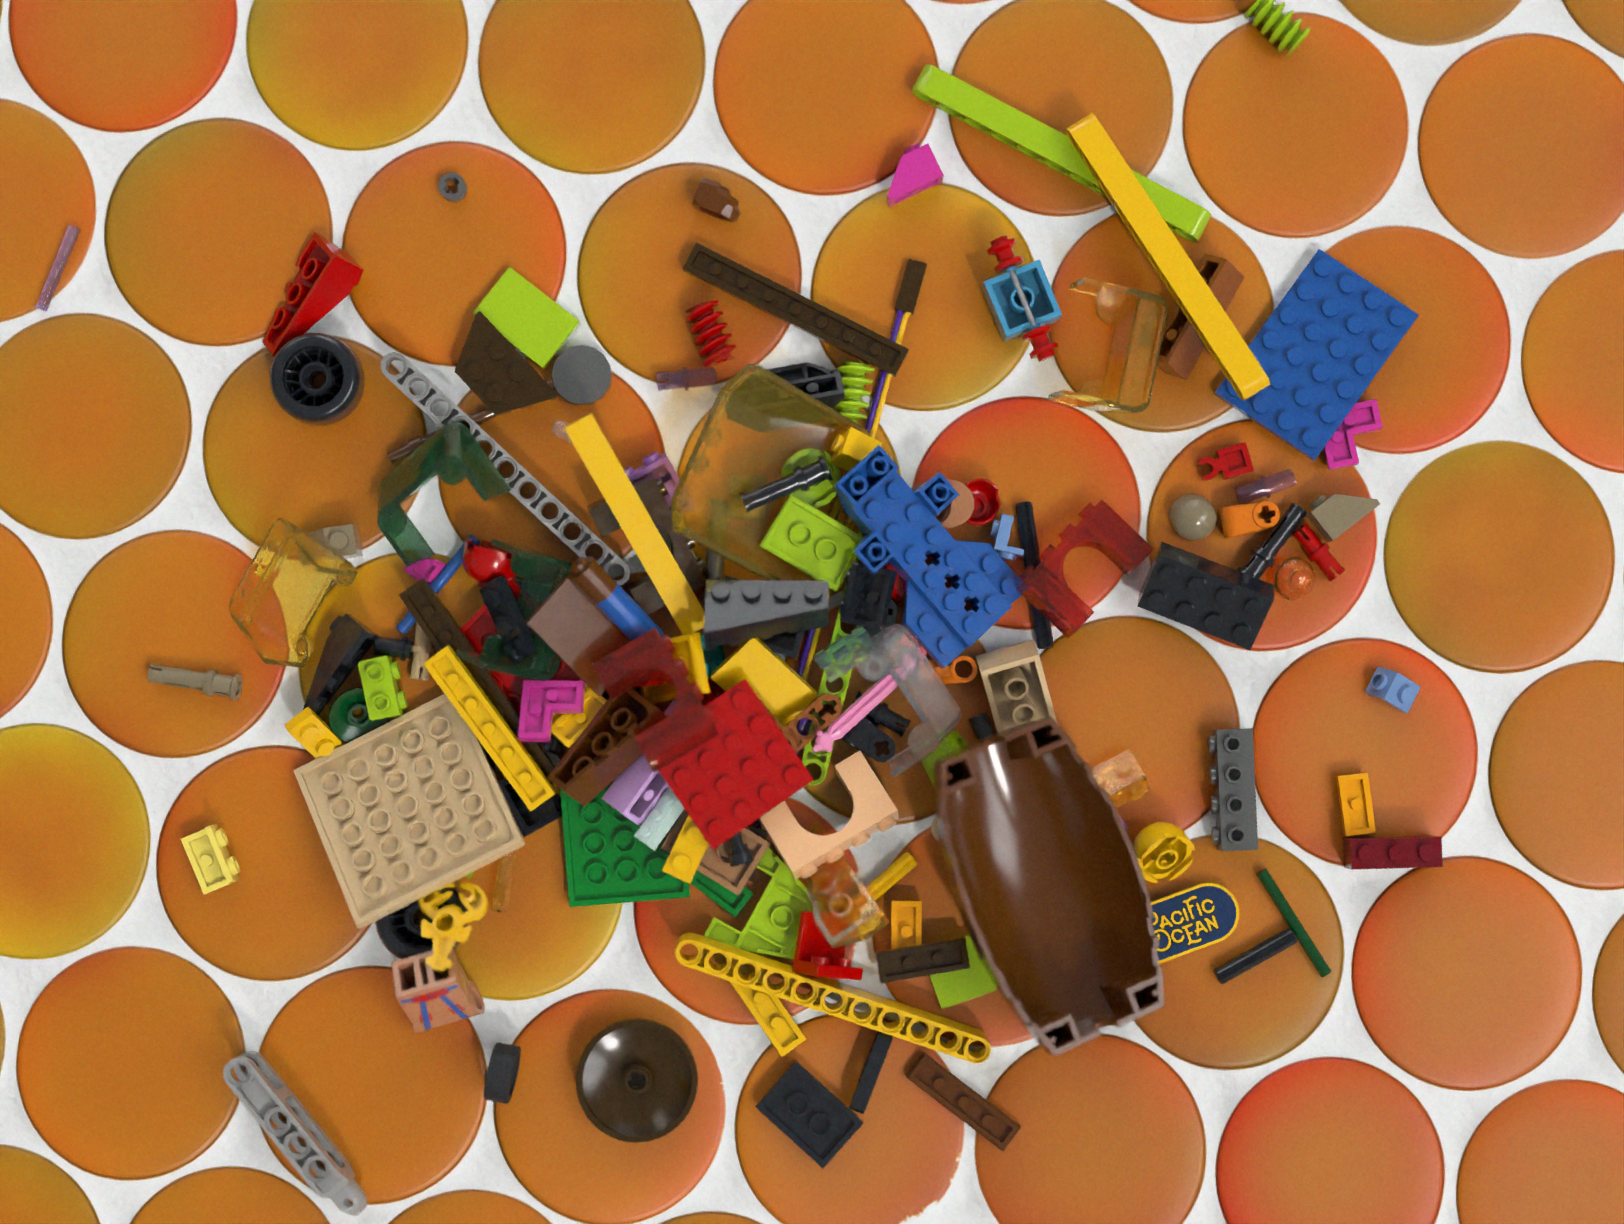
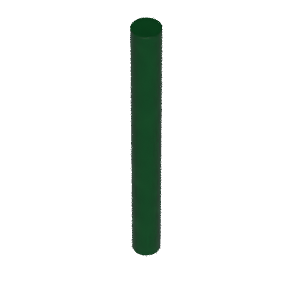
M1267 868L1261 870L1256 874L1290 929L1294 932L1321 977L1328 975L1331 969Z

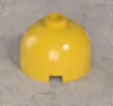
M1157 822L1147 826L1135 837L1132 845L1144 879L1152 883H1159L1157 879L1165 877L1170 881L1184 873L1193 861L1191 856L1192 849L1195 851L1194 845L1180 827L1168 822Z

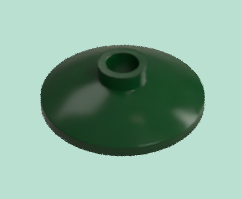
M363 687L352 688L341 693L334 700L329 711V723L332 731L338 738L348 743L389 722V717L374 721L369 719ZM357 708L363 709L358 715L352 714Z

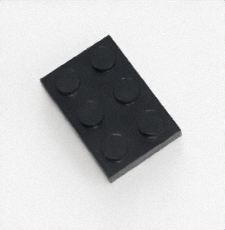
M797 1060L755 1106L822 1168L829 1163L864 1123L863 1120Z

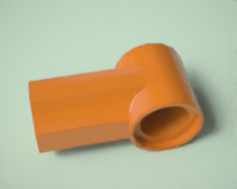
M968 656L956 657L945 668H940L933 659L917 661L920 687L966 683L974 679L977 674L976 662ZM966 660L971 663L973 672L969 677L961 678L956 674L955 666L959 661Z

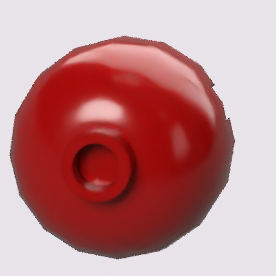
M475 539L465 540L462 559L464 570L469 577L478 581V587H484L496 577L504 575L508 582L518 575L524 552L520 551L514 554L515 548L483 540L482 545L477 546L473 545Z

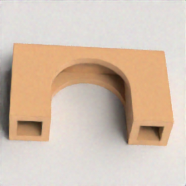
M861 751L834 765L836 775L854 803L852 817L848 824L840 831L830 835H815L806 831L799 825L785 801L759 818L761 825L795 880L799 877L805 879L813 875L818 870L817 867L826 861L828 863L835 862L844 855L843 851L853 845L855 848L862 846L869 841L870 835L878 830L881 832L887 831L896 824L895 820L899 818L898 810Z

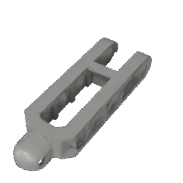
M247 1051L229 1061L223 1071L225 1082L310 1188L320 1197L330 1198L339 1210L349 1215L356 1216L362 1212L367 1206V1197L363 1189L354 1180L356 1176L349 1161L265 1057L259 1052ZM242 1065L247 1067L248 1075L243 1071ZM233 1067H234V1070H235V1074L237 1075V1077H238V1079H239L240 1081L236 1080V1079L233 1077V1075H232ZM280 1112L286 1116L287 1122L282 1120ZM271 1119L279 1129L275 1128L271 1124ZM299 1136L305 1139L306 1145L300 1142ZM290 1143L293 1145V1147L297 1150L298 1153L294 1152L291 1149ZM318 1160L325 1164L326 1169L320 1167ZM309 1167L314 1171V1173L318 1177L311 1174Z

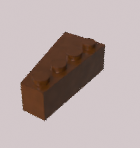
M622 681L547 778L563 792L583 806H586L645 753L643 749L645 746L672 729L677 723Z

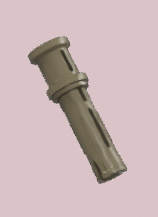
M153 663L148 671V682L196 689L203 691L206 696L211 697L214 694L229 696L234 701L239 699L243 687V676L241 674L229 676L218 674L217 670H210L204 673Z

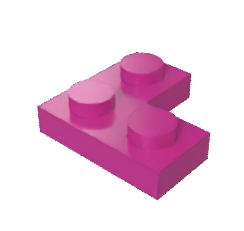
M1376 399L1356 403L1324 447L1328 471L1358 465L1359 459L1354 435L1382 430L1383 427Z
M524 680L518 730L520 742H550L553 713L583 714L585 683L583 681Z

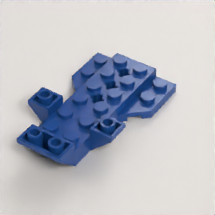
M878 445L835 484L844 511L864 534L853 550V553L871 574H875L888 562L904 580L905 609L902 611V624L940 668H945L965 648L971 647L1011 608L1010 605L1028 588L1003 558L999 557V554L990 543L955 541L937 520L935 515H938L959 496L958 492L941 472L935 474L913 491L896 471L899 467L882 447ZM925 554L932 556L933 564L927 565L924 560L927 559ZM944 577L951 578L952 587H945L944 583L947 580ZM964 600H970L972 604L971 610L966 611L963 606L966 605Z

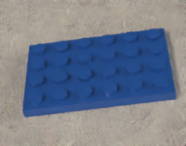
M1318 249L1248 346L1265 371L1270 385L1243 401L1227 378H1225L1215 392V395L1314 462L1416 321L1419 314Z

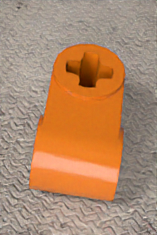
M1270 501L1247 505L1240 504L1219 509L1224 539L1268 530L1280 518L1278 507ZM1262 509H1264L1265 513H1271L1272 517L1267 520V523H1265L1264 519H1258V514L1262 512Z

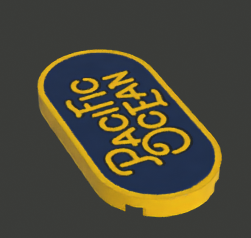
M1205 882L1151 901L1154 917H1152L1155 936H1158L1160 947H1157L1159 964L1218 943L1229 937L1239 921V906L1234 895L1219 884Z

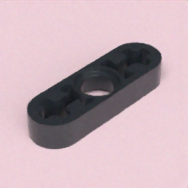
M877 1031L853 1093L849 1109L861 1114L865 1112L893 1036Z

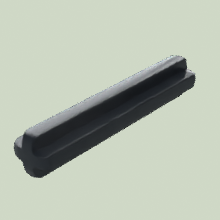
M1285 929L1215 968L1214 975L1219 983L1224 984L1296 944L1297 938L1291 929Z

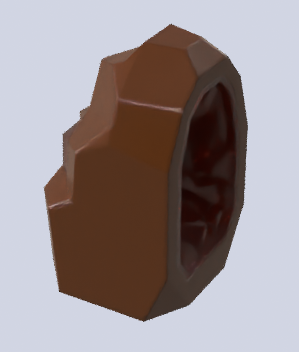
M705 177L702 178L693 199V207L718 219L733 223L737 221L741 214L738 200L732 197L729 189L723 187L719 182Z

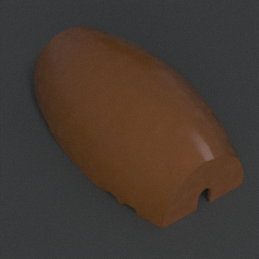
M1046 717L992 734L936 759L934 762V787L940 844L949 882L962 921L975 950L997 990L1021 1024L1048 1054L1056 1056L1100 1036V1028L1120 1027L1163 1007L1164 990L1162 966H1159L1157 947H1160L1158 936H1155L1152 922L1154 913L1132 843L1118 812L1104 787H1100L1093 776V770L1088 762L1083 761L1074 749L1076 746L1062 731L1060 726L1051 717Z

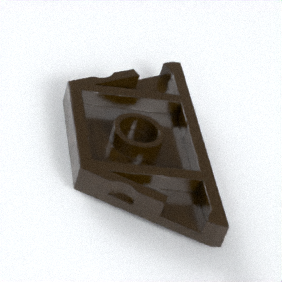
M480 311L476 313L454 372L497 417L516 409H524L537 403L557 399L559 395Z

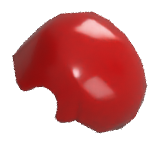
M975 478L965 483L974 497V510L965 523L982 526L994 520L999 511L998 509L1001 507L998 487L988 479Z

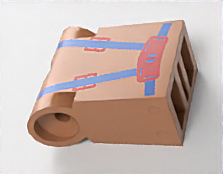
M453 949L447 957L453 965L451 969L446 968L445 971H437L432 969L431 966L426 965V958L432 956L434 950L391 962L396 997L412 1023L413 1034L480 1015L485 1011L483 997L479 989L472 981H467L466 974Z

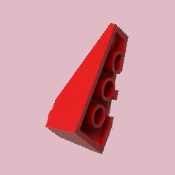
M316 232L313 233L295 266L300 269L294 283L288 282L284 290L287 292L286 302L283 307H279L275 311L262 343L272 356H276L280 348L289 340L305 334L346 298L353 287L359 283L364 271L353 257Z

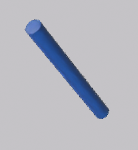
M470 534V536L467 538L475 539L473 545H478L480 542L472 534ZM465 542L431 583L437 595L463 564ZM410 611L396 627L404 635L416 622Z

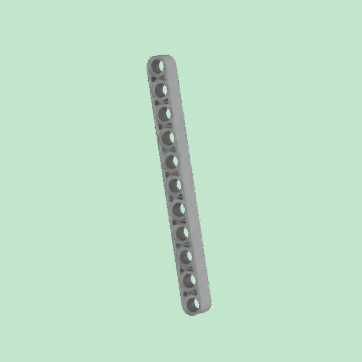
M396 352L388 353L381 361V370L400 391L577 556L587 558L586 550L590 545L596 544L601 546L603 555L596 562L607 573L613 565L622 566L625 570V576L616 583L619 586L627 583L630 577L629 567L615 552L407 358ZM395 360L402 361L404 365L402 372L398 375H391L388 371L389 364ZM423 381L426 385L424 393L418 396L412 395L410 391L412 383ZM444 401L447 403L448 411L443 416H435L433 414L432 408L436 402ZM459 422L469 423L470 432L464 437L456 436L454 432L456 424ZM482 442H488L492 445V453L485 458L479 457L476 453L477 446ZM507 462L514 465L515 470L510 478L499 476L498 469L501 464ZM526 483L534 484L537 489L535 496L531 499H524L520 494L521 487ZM550 503L557 505L559 509L557 517L551 520L545 519L542 515L543 507ZM569 524H576L581 529V534L576 540H568L564 536V529Z

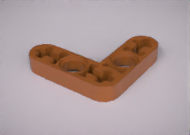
M822 694L783 727L763 704L795 753L799 752L817 736V731H823L837 719L842 711V703L837 696ZM823 700L827 702L833 700L835 705L832 708L835 712L832 715L824 713L820 717L824 723L819 725L817 719L809 714V711L813 709L815 713H818L823 708L821 703ZM802 718H807L813 723V731L808 736H802L797 731V723Z

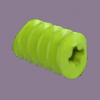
M1257 0L1245 13L1244 17L1248 19L1255 15L1252 25L1257 27L1264 24L1261 34L1266 35L1272 32L1269 42L1273 44L1280 40L1281 42L1277 50L1282 52L1289 49L1286 55L1288 57L1307 38L1311 28L1307 27L1300 30L1299 27L1303 20L1300 18L1292 22L1291 18L1294 11L1291 10L1283 13L1282 11L1286 4L1284 1L1275 5V0Z
M841 361L845 366H840L837 370L843 376L841 379L845 398L833 408L838 413L830 414L829 420L844 425L861 426L857 423L858 420L867 419V415L859 410L860 408L869 407V404L861 400V398L871 395V392L864 389L863 386L873 383V380L866 377L865 374L874 372L875 368L863 363Z

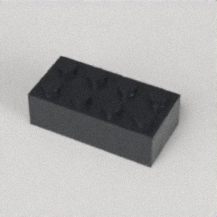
M1161 542L1139 592L1137 607L1251 650L1274 601L1275 585Z

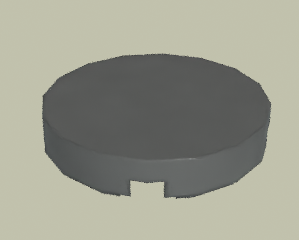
M580 345L570 347L560 354L554 362L552 378L553 384L562 398L572 404L589 405L602 399L611 385L612 372L611 366L604 354L594 347Z

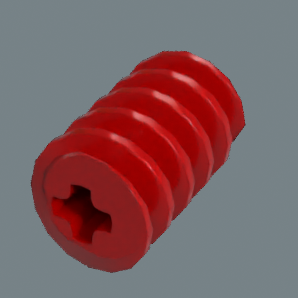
M718 300L703 302L685 311V313H690L685 318L686 322L694 324L690 328L691 334L699 335L694 340L695 345L703 346L698 353L701 357H708L703 361L705 368L720 365L735 357L731 356L730 353L736 348V345H726V341L732 337V334H722L721 332L728 326L727 322H717V319L723 315V311H713V308L719 304Z

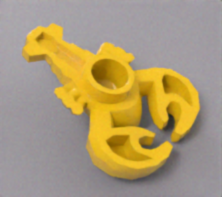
M453 882L418 899L421 910L433 920V923L424 919L421 921V936L433 938L434 953L426 958V965L431 966L432 969L437 971H445L446 968L451 969L453 963L447 958L455 946V942L465 943L467 941V937L472 930L471 926L464 927V925L474 920H480L487 913L488 900L485 892L478 885L471 883L460 884L461 889L471 893L469 898H466L464 893H459V898L467 910L464 913L456 904H450L441 909L437 908L451 897L452 892L447 891L444 894L440 892L445 888L455 887Z

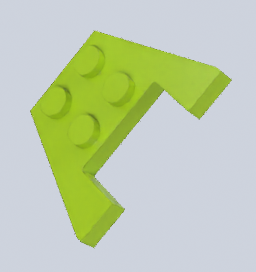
M768 847L757 868L771 875V879L743 930L739 931L713 917L703 936L746 951L794 959L801 912H821L823 905L799 879H794L788 867Z

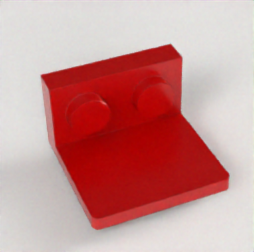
M811 911L801 912L793 972L815 977L862 980L863 968L851 966L852 960L844 959L849 919L846 915Z

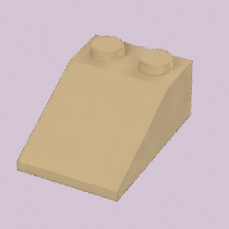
M1033 639L975 656L997 733L1046 717H1051L1057 723L1040 656Z

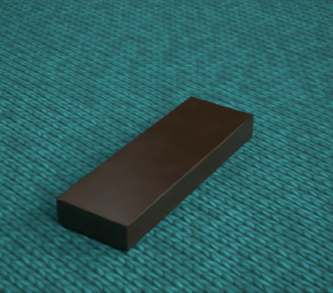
M964 937L875 952L879 982L881 984L970 968L966 939Z

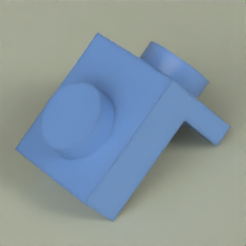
M1002 514L999 520H993L990 537L995 538L993 548L998 552L999 557L1004 560L1015 561L1016 557L1021 558L1023 556L1024 550L1007 546L1014 516Z
M1377 667L1365 692L1408 714L1421 687L1398 672Z

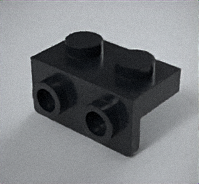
M852 562V566L846 575L847 589L845 598L841 600L839 606L840 621L855 626L884 631L897 572L880 568L875 574H871L864 564Z

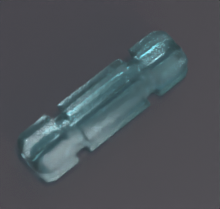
M859 626L851 631L852 634H846L829 645L827 650H821L815 654L814 660L817 665L824 669L832 664V660H838L855 649L857 644L861 645L869 640L870 637L863 626Z

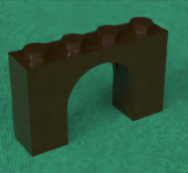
M651 473L633 482L632 485L653 522L662 526L670 535V552L692 590L695 591L705 586V575L709 574V571L702 558L695 559L691 549L696 546L689 532L686 531L682 534L677 524L682 519L675 505L669 507L664 499V496L669 493L661 478L655 480ZM604 497L587 506L602 537L621 528ZM649 575L628 585L634 600L647 615L666 606Z

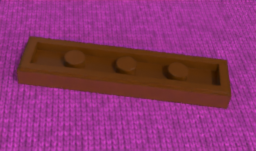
M925 1052L906 1075L907 1079L1002 1151L1005 1150L1021 1128L1018 1123Z

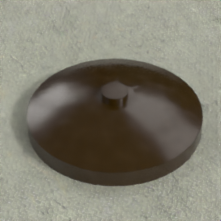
M626 1019L613 1023L601 1030L584 1049L576 1071L577 1096L587 1118L606 1135L625 1142L652 1141L673 1131L690 1112L698 1089L697 1065L687 1043L670 1027L649 1019Z

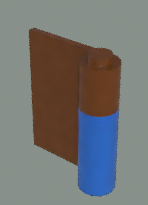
M591 556L587 558L580 557L571 565L570 573L528 619L526 624L597 696H601L626 667V657L635 656L638 652H647L654 648L662 639L663 630Z

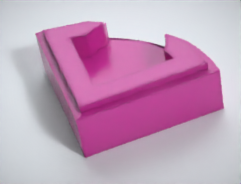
M420 559L411 562L403 570L417 581L426 578L431 584L446 565L435 559Z

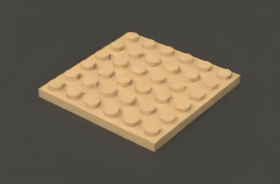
M445 694L335 749L330 755L321 756L293 770L355 924L360 929L526 845L482 744Z

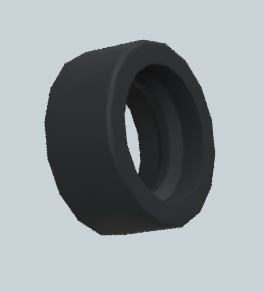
M499 1042L495 1044L485 1080V1100L504 1104L510 1102L520 1063L521 1048L519 1046Z

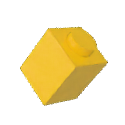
M850 427L844 434H838L831 446V450L834 453L830 463L849 472L876 446H882V442Z

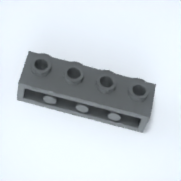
M1253 728L1212 730V736L1207 738L1208 753L1213 754V766H1209V782L1214 784L1215 796L1210 797L1211 814L1216 816V826L1211 828L1212 844L1217 845V850L1219 851L1258 850Z

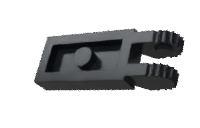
M505 576L494 578L482 587L479 592L505 644L504 652L508 656L507 659L512 664H519L524 661L525 657L534 654L536 647L529 633L530 629Z

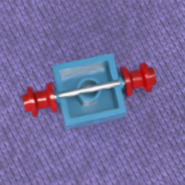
M1007 235L990 242L992 247L987 249L988 255H995L998 264L994 268L995 272L1005 271V273L984 281L981 288L1002 340L1007 342L1022 336L1023 341H1030L1033 350L1029 354L1031 359L1037 358L1039 362L1055 356L1054 350L1059 348L1056 342H1050L1047 334L1051 330L1049 324L1059 321L1062 313L1040 259L1017 268L1016 266L1024 260L1022 256H1015L1012 250L1016 244L1015 239H1008Z

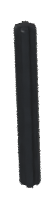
M1029 501L1016 504V513L1021 546L1024 550L1023 558L1038 649L1053 647L1054 642L1033 507Z

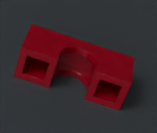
M1441 836L1343 838L1344 868L1443 867Z

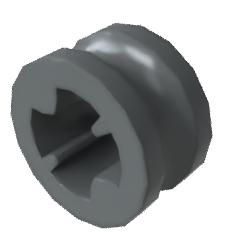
M447 173L439 180V191L446 200L458 202L465 197L467 184L459 174ZM450 181L454 184L456 181H459L457 184L459 190L455 194L450 191V194L446 193L449 189L446 184Z

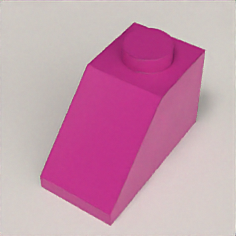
M915 144L904 150L905 155L900 158L887 195L886 202L889 207L943 181V172L929 144L924 146Z

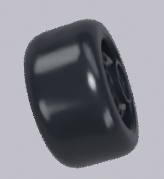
M306 333L294 337L280 348L271 365L270 387L275 400L287 414L305 424L325 426L345 419L358 406L364 392L365 377L360 360L345 343L331 335ZM319 374H325V384L320 388H314V378Z
M456 885L453 888L441 890V894L449 891L452 892V895L447 901L438 906V909L450 904H456L462 909L463 913L467 911L459 898V893L462 892ZM418 900L375 921L381 942L390 953L399 959L433 950V938L421 936V926L416 923L414 918L416 911L421 909ZM455 942V946L452 948L453 951L457 948L460 942Z

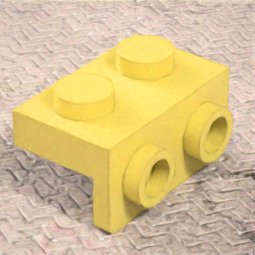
M217 824L207 826L205 829L181 839L204 895L240 880L238 873H240L239 864L234 856L230 857L226 845H229L227 835L222 828H218Z

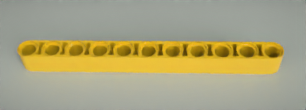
M1090 113L1066 128V134L1237 395L1245 401L1269 386L1270 381L1265 371L1095 115Z
M684 933L676 942V959L686 967L971 1063H983L991 1054L988 1037L980 1029L829 978L793 972V966L696 933ZM690 943L696 946L697 952L693 955H686L682 952L681 947L684 944ZM720 953L726 957V961L723 964L716 965L710 961V957L713 954ZM744 963H750L755 967V970L747 975L741 973L738 968ZM772 973H779L784 977L783 981L779 984H772L767 978ZM800 983H809L813 988L809 993L802 994L796 990ZM832 992L841 995V999L837 1003H829L825 1000V997ZM860 1002H866L870 1005L868 1011L864 1013L856 1012L854 1007ZM887 1012H895L899 1015L897 1020L891 1023L884 1021L882 1018ZM919 1021L927 1024L926 1029L922 1032H915L911 1029L912 1025ZM946 1031L955 1033L954 1039L949 1042L942 1041L940 1036ZM973 1041L984 1043V1046L979 1051L968 1049Z

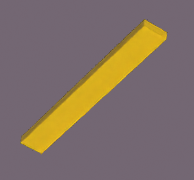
M592 413L564 427L681 633L686 635L704 627L705 611Z

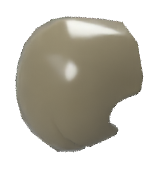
M1194 493L1181 495L1172 503L1169 511V519L1175 532L1190 541L1204 539L1212 533L1216 526L1217 517L1213 505L1205 497Z

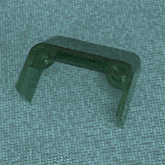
M453 422L444 425L380 481L377 523L381 532L407 567L431 558L435 553L404 512L401 505L437 474L449 485L461 483L467 478L484 502L511 491L509 485L467 427L462 423Z
M492 539L491 545L513 554L510 562L511 571L516 576L524 578L517 604L527 622L570 573V567L573 562L528 547ZM530 627L529 633L535 644L536 651L531 656L525 657L524 661L519 664L509 662L508 656L504 652L505 644L498 633L486 639L481 654L458 649L456 652V656L483 669L540 681L550 680L556 674L561 661Z

